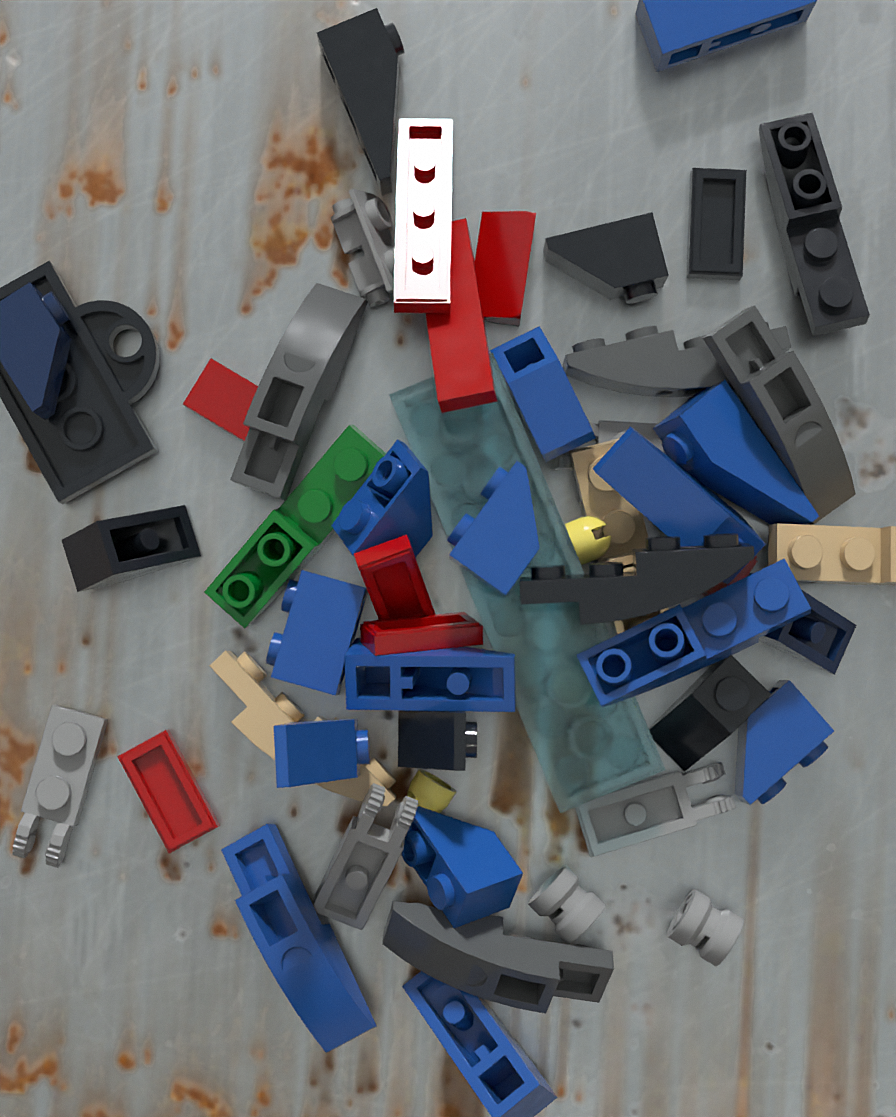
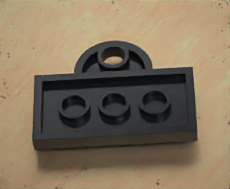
M47 261L0 288V301L31 282L43 295L52 291L70 320L62 324L72 340L55 414L44 420L33 413L1 362L0 398L59 503L65 504L157 452L132 404L143 397L152 386L158 372L160 356L158 343L153 331L136 311L124 304L107 300L91 301L76 306L55 266L50 261ZM134 329L141 334L142 343L140 349L129 357L117 355L113 348L116 335L122 330Z

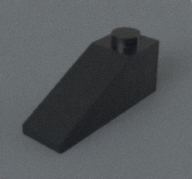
M375 8L317 32L320 52L383 196L392 192L400 78L398 56L405 52L394 23L384 25L378 9Z

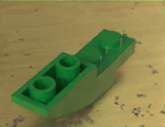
M348 425L289 495L287 500L268 515L204 593L244 629L247 628L287 587L289 580H293L336 533L331 525L339 516L343 506L353 498L373 472L377 462L386 453L355 425Z

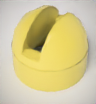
M580 517L565 524L581 565L600 558L609 549L611 535L596 540L593 534L594 531L606 526V523L598 517Z
M418 769L407 791L408 797L418 800V806L437 813H441L448 807L456 794V790L423 769Z

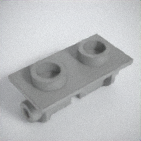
M351 189L349 190L351 199L341 200L332 206L334 215L331 217V221L344 254H351L363 248L365 255L348 264L360 297L367 299L370 307H375L390 300L388 292L394 293L395 243L389 227L392 226V219L385 203L379 197H376L375 194Z

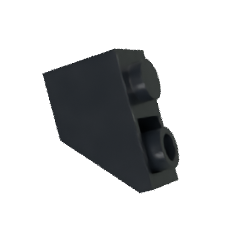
M398 711V767L465 771L466 758H477V722H466V711Z

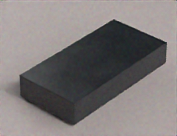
M692 168L690 172L686 278L741 280L743 277L747 170Z

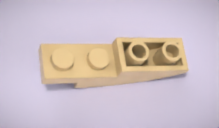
M619 438L569 451L581 500L579 504L582 516L598 517L606 523V526L593 532L596 540L611 535L609 549L603 556L594 560V563L623 562V572H634L633 549L646 548L645 538H648L643 514L593 470V467ZM668 608L643 616L611 622L614 636L667 611Z
M772 524L769 525L768 566L785 558L797 582L896 586V526L872 528Z
M225 650L209 666L247 706L231 723L255 746L275 760L273 726L299 722L305 715L284 692H281L275 698L261 683L267 674L249 654L244 651L237 657L232 651ZM319 716L314 721H322L326 719L323 716ZM374 757L370 760V764L360 765L361 775L358 778L315 783L326 790L363 802L371 785L375 783L385 787L383 806L386 807L397 796L390 789L396 782L395 778Z

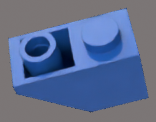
M540 326L490 350L507 391L545 463L596 438L566 373Z
M398 439L386 455L377 462L373 472L353 498L343 506L339 516L331 525L353 556L354 553L407 535L416 558L433 536L429 472L409 447Z
M516 461L509 472L501 467L496 470L480 493L481 496L488 500L476 518L466 513L447 539L450 544L455 546L449 554V559L503 598L506 597L540 549L527 468L518 461Z
M779 680L768 690L771 695L738 727L734 794L741 802L751 805L756 800L761 804L770 801L786 786L787 782L782 778L798 763L803 768L809 766L828 749V745L824 740L834 730L790 680Z
M418 806L411 826L405 836L404 849L401 856L408 866L415 869L427 887L431 902L437 909L443 911L453 928L510 908L523 872L494 831Z

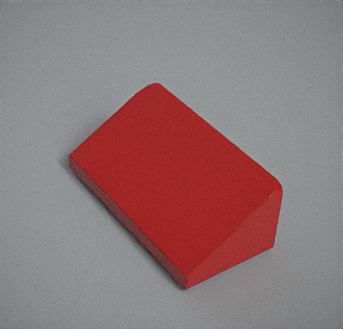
M482 212L475 267L484 321L515 326L520 325L536 219L535 212Z

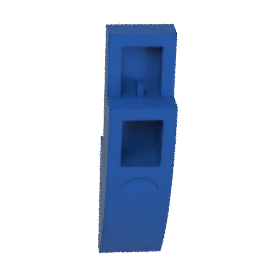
M784 558L682 608L679 604L576 656L603 708L675 681L759 643L760 637L810 614L811 607Z
M266 824L221 849L242 895L235 902L260 953L292 1007L326 1053L377 1027L330 924H321L276 824Z

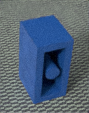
M301 570L298 581L290 579L281 605V611L289 613L284 633L275 632L273 634L266 657V664L274 666L271 678L335 696L339 695L345 676L344 655L355 640L368 595L367 589Z

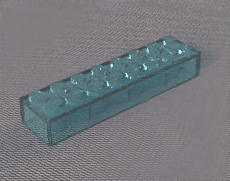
M490 353L498 402L442 413L437 398L435 377L389 394L392 408L409 449L429 472L430 500L446 540L466 513L476 518L488 500L481 496L480 493L496 470L501 467L509 472L516 461H518L527 468L540 546L539 551L520 577H531V567L542 565H565L566 575L584 574L493 353ZM448 542V545L452 551L455 546ZM457 565L480 623L483 625V630L491 650L515 654L516 711L555 806L560 813L666 770L636 697L634 696L602 708L576 656L611 638L605 623L580 625L578 602L521 605L520 577L506 597L503 598Z

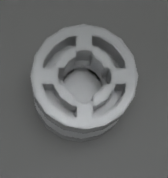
M567 865L557 870L528 901V905L539 916H548L555 924L556 934L566 944L572 943L582 935L606 907L594 892H585L578 885V876Z
M693 889L674 915L667 931V937L681 946L690 944L698 948L700 957L716 967L726 958L737 941L744 924V919L728 909L719 911L712 906L709 897Z

